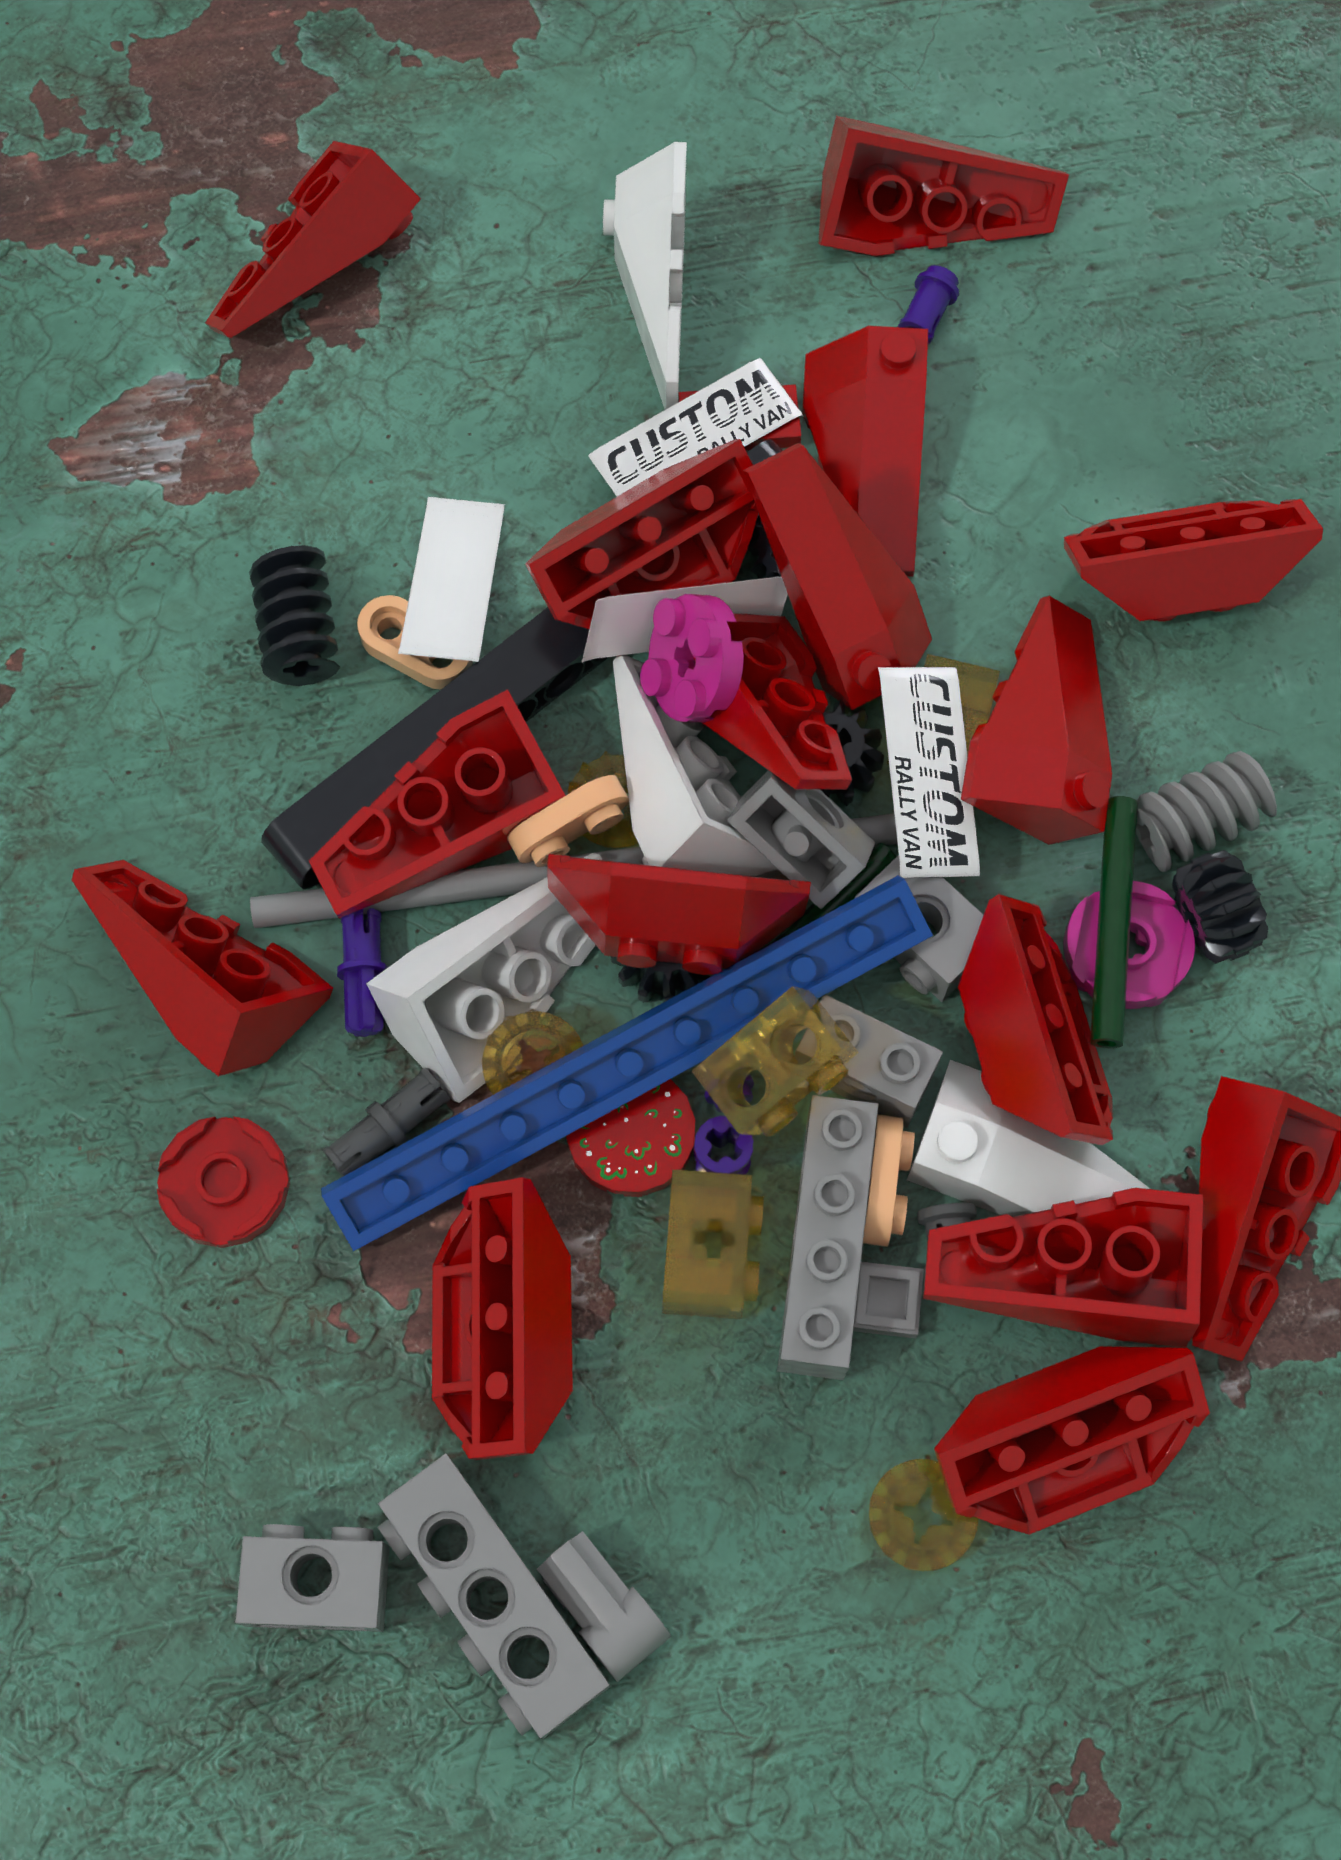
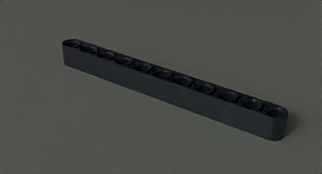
M766 440L752 448L747 454L752 464L755 465L783 450L773 440ZM759 513L756 522L761 521ZM755 527L749 545L758 541L759 532H757ZM547 607L282 812L265 829L261 837V843L302 889H310L319 885L320 882L309 860L362 807H369L396 780L394 775L408 761L413 763L438 738L436 733L451 718L508 689L525 722H527L609 657L592 659L582 663L589 629L555 620Z

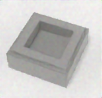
M861 1262L853 1331L916 1339L919 1329L924 1269Z

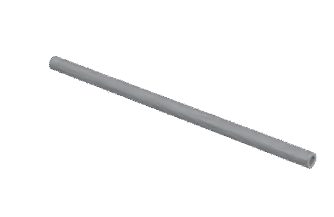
M894 813L852 819L875 841L874 847L879 843L886 846L898 844ZM640 846L593 852L600 854L604 861L644 865L642 861L644 854ZM591 853L570 855V857L584 858ZM534 861L528 863L516 862L458 870L363 909V914H367L369 908L385 912L514 895L547 877V866L537 867ZM323 888L250 897L251 916L255 929L338 918Z

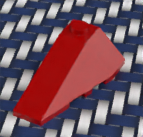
M836 116L822 173L818 243L823 246L880 256L895 254L896 250L926 246L928 249L947 247L948 243L978 239L992 241L1054 232L1069 174L888 126Z
M333 141L289 196L288 200L296 207L290 217L284 219L278 225H270L261 238V241L264 243L262 250L265 254L260 262L252 261L239 271L205 324L213 331L231 339L383 245L388 238L392 240L398 237L413 219L411 211L421 198L372 149Z
M1049 595L1040 598L1015 649L1017 662L1009 679L999 682L992 696L996 705L988 722L977 726L970 741L961 794L962 801L1048 845L1105 831L1113 774L1091 620Z
M508 689L451 718L436 733L438 738L413 763L408 761L394 775L396 780L369 807H362L309 860L338 918L511 850L512 847L507 837L516 826L566 796Z
M125 860L74 869L72 882L176 1040L197 1057L204 1067L211 1070L218 1077L266 1063L332 994L333 987L292 952L274 942L264 950L240 937L237 933L241 924L225 915H221L216 920L186 907L188 898L185 893Z
M1131 1188L1113 1192L1112 1196L1078 1204H1075L1074 1200L1053 1204L1049 1210L1011 1217L1009 1214L930 1229L928 1232L923 1299L1118 1341L1186 1348L1200 1325L1203 1195Z

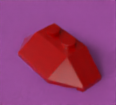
M732 440L659 471L561 529L529 559L525 565L554 619L590 629L595 603L598 599L617 595L729 583L736 580L751 541L758 516V510L743 471L753 466L741 440Z
M1302 499L1283 500L1281 504L1261 500L1228 501L1105 520L1085 528L1081 533L1065 536L1064 549L1084 581L1137 620L1168 621L1177 615L1208 610L1224 612L1238 605L1260 602L1322 540L1323 527Z
M549 854L547 863L549 890L605 956L617 957L619 963L637 968L653 967L656 965V961L683 964L684 970L702 975L718 974L722 971V968L726 969L756 953L803 917L811 886L809 881H789L576 858L558 854Z
M998 894L988 901L958 985L965 1009V1025L973 1037L982 1067V1083L990 1095L993 1105L1061 1138L1104 1145L1113 1140V1131L1110 1127L1113 1119L1112 1096L1096 1046L1090 1044L1091 1030L1076 983L1058 945L1044 929L1046 920L1040 907Z
M520 1177L468 1187L462 1200L464 1208L450 1226L433 1263L432 1399L450 1429L462 1441L461 1447L469 1459L481 1460L533 1454L573 1391L571 1255L531 1179Z
M1099 1346L975 1395L934 1450L952 1508L956 1514L969 1518L974 1516L993 1525L1030 1535L1153 1485L1182 1449L1193 1427H1199L1210 1411L1194 1353L1189 1348Z

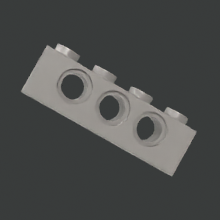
M812 1095L807 1116L777 1372L844 1380L849 1369L878 1111L877 1103Z
M447 1454L441 1456L378 1503L388 1518L378 1526V1529L401 1561L411 1553L414 1555L427 1574V1577L417 1583L418 1587L440 1618L452 1611L468 1634L457 1641L458 1645L481 1677L491 1669L495 1672L508 1691L497 1701L522 1736L533 1728L540 1739L546 1738L610 1688L609 1683ZM447 1524L459 1525L466 1530L468 1537L464 1553L459 1558L449 1562L435 1559L431 1552V1539L434 1533L440 1527ZM485 1581L500 1582L506 1587L508 1592V1603L503 1613L491 1620L475 1617L470 1607V1597L473 1590ZM525 1638L540 1639L546 1644L549 1651V1662L542 1674L532 1679L518 1677L510 1665V1654L513 1647Z

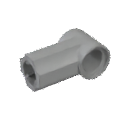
M583 1531L558 1548L537 1568V1571L543 1577L544 1583L581 1626L582 1629L578 1631L617 1682L672 1637L642 1596L633 1586L630 1589L626 1587Z

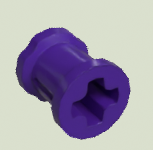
M717 1116L708 1119L700 1126L695 1136L694 1159L696 1161L695 1170L697 1175L705 1183L717 1188L725 1185H737L746 1177L751 1166L750 1158L753 1154V1138L750 1130L742 1121L732 1116ZM728 1142L735 1145L734 1160L727 1156L721 1158L718 1163L711 1160V1144L720 1149Z

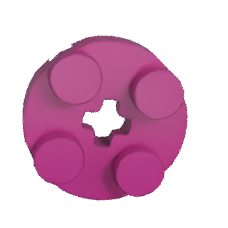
M684 594L675 599L664 598L658 602L653 614L654 628L650 639L649 656L642 665L640 672L642 689L647 696H656L661 709L676 721H711L713 718L710 716L715 710H726L730 706L741 682L744 660L742 641H731V633L727 622L737 621L730 607L723 600L715 596Z
M1133 881L1130 931L1136 933L1135 941L1138 945L1145 947V954L1139 953L1135 954L1132 959L1128 958L1125 1009H1140L1161 1004L1185 978L1191 967L1195 952L1194 931L1189 920L1185 923L1182 914L1174 907L1176 901L1160 888L1139 881ZM1100 891L1094 892L1088 898H1084L1077 905L1066 926L1063 940L1064 957L1077 989L1087 992L1092 998Z

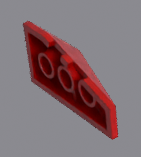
M869 325L806 353L802 412L807 428L811 429L818 451L817 460L819 466L906 576L913 577L915 571L926 397L928 329Z
M797 443L743 471L805 643L814 657L817 667L816 673L821 687L838 701L842 699L843 703L853 710L882 695L878 667H916L932 641V637L913 583L804 445Z
M734 614L737 622H727L731 633V641H742L743 672L739 689L733 702L726 710H715L710 716L713 720L702 723L794 789H847L852 781L838 733L826 724L823 716L828 702L825 692L815 689L812 676L817 667L812 653L785 616Z
M1221 1076L1215 1097L1208 1108L1207 1122L1201 1138L1199 1194L1203 1195L1200 1325L1193 1335L1192 1346L1241 1362L1243 1361L1279 1295L1276 1276L1289 1254L1300 1257L1310 1238L1302 1230L1317 1202L1329 1205L1341 1181L1340 1116L1285 1091Z

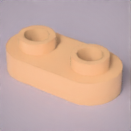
M385 595L368 602L359 614L357 626L364 649L374 658L425 686L439 690L443 689L473 665V661L453 659L447 667L439 668L432 665L435 657L398 654L408 601L398 596ZM388 628H397L401 631L394 639H384L380 636Z
M607 775L594 779L520 823L509 833L507 839L519 862L528 863L534 861L537 867L547 866L549 854L566 855L570 850L568 844L588 831L591 835H595L618 824L624 817L621 810L628 804L629 798L617 776Z
M877 1114L863 1244L888 1247L891 1234L903 1235L908 1196L897 1195L896 1190L899 1170L910 1171L915 1133L903 1131L902 1117Z

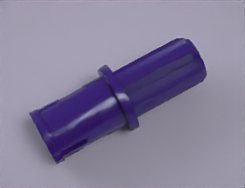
M369 908L367 911L368 919H363V909L340 918L342 923L343 963L337 967V977L344 981L345 1029L356 1037L377 1035L383 1029V1016L366 984L388 968L385 963L381 962L380 923L382 914L373 908Z

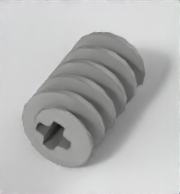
M1242 751L1232 752L1226 756L1223 763L1220 761L1208 763L1201 773L1198 771L1189 772L1181 778L1179 783L1174 781L1163 784L1158 790V794L1155 792L1141 794L1137 799L1136 834L1153 864L1160 871L1166 872L1172 866L1170 849L1182 861L1187 862L1194 856L1192 839L1204 851H1211L1216 845L1213 829H1216L1219 835L1226 841H1232L1238 835L1235 819H1238L1246 830L1253 831L1258 829L1260 825L1258 808L1269 817L1276 816L1277 804L1274 791L1261 765L1254 758Z

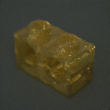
M792 986L695 1067L692 1072L738 1134L760 1135L763 1132L766 1137H769L782 1130L794 1120L798 1112L793 1106L814 1090L817 1095H821L837 1085L849 1072L845 1063L859 1052L811 991ZM810 1028L816 1036L817 1049L814 1056L808 1062L801 1064L793 1054V1041L800 1031ZM758 1070L764 1077L766 1090L761 1101L751 1106L743 1095V1084L751 1072Z

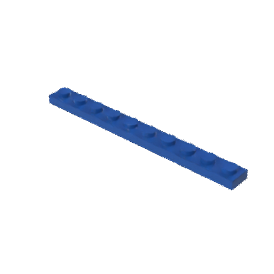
M897 875L722 970L720 973L711 976L321 1188V1196L352 1250L355 1251L464 1192L468 1187L475 1186L932 937L933 934L906 880Z

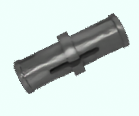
M423 1068L415 1078L381 1105L376 1101L365 1109L368 1115L329 1147L326 1146L322 1149L328 1160L333 1162L332 1165L343 1177L376 1159L392 1145L398 1147L406 1143L408 1140L405 1135L440 1106L447 1104L450 1101V1097L444 1089H439L441 1085L426 1068Z

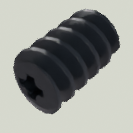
M301 545L275 549L257 559L252 564L249 572L250 580L254 587L252 599L257 609L255 622L260 631L258 645L263 653L260 660L262 671L272 681L284 685L304 686L329 679L340 668L335 661L328 660V658L336 654L338 645L336 639L327 636L335 629L333 617L326 614L332 607L330 595L323 592L329 585L327 573L320 570L325 565L326 558L324 552L316 547Z

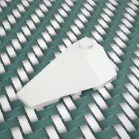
M674 142L616 176L615 200L604 199L603 235L614 236L615 262L665 410L678 403L687 142Z
M627 655L617 656L613 660L631 823L633 833L644 854L642 858L643 864L752 877L777 870L763 854L727 821L741 798L729 781L737 771L725 756H718L706 743L698 739L697 735L703 728L701 722H679L670 718L659 706L656 696H647L642 689L640 672L644 663Z
M591 853L584 857L585 859L602 860L600 854ZM548 877L415 947L366 984L392 1035L422 1068H426L440 1083V1087L446 1091L448 1096L453 1101L460 1103L509 1065L520 1049L516 1044L518 1038L535 1015L544 1017L555 1001L550 996L571 966H581L596 944L549 890Z
M953 1060L949 1061L907 1181L974 1204L977 1207L999 1215L1009 1214L1011 1217L1049 1210L1053 1204L1074 1200L1075 1204L1108 1198L1112 1196L1113 1192L1131 1188L1150 1189L1093 1144L1061 1138L993 1105L990 1095L982 1083L981 1071Z

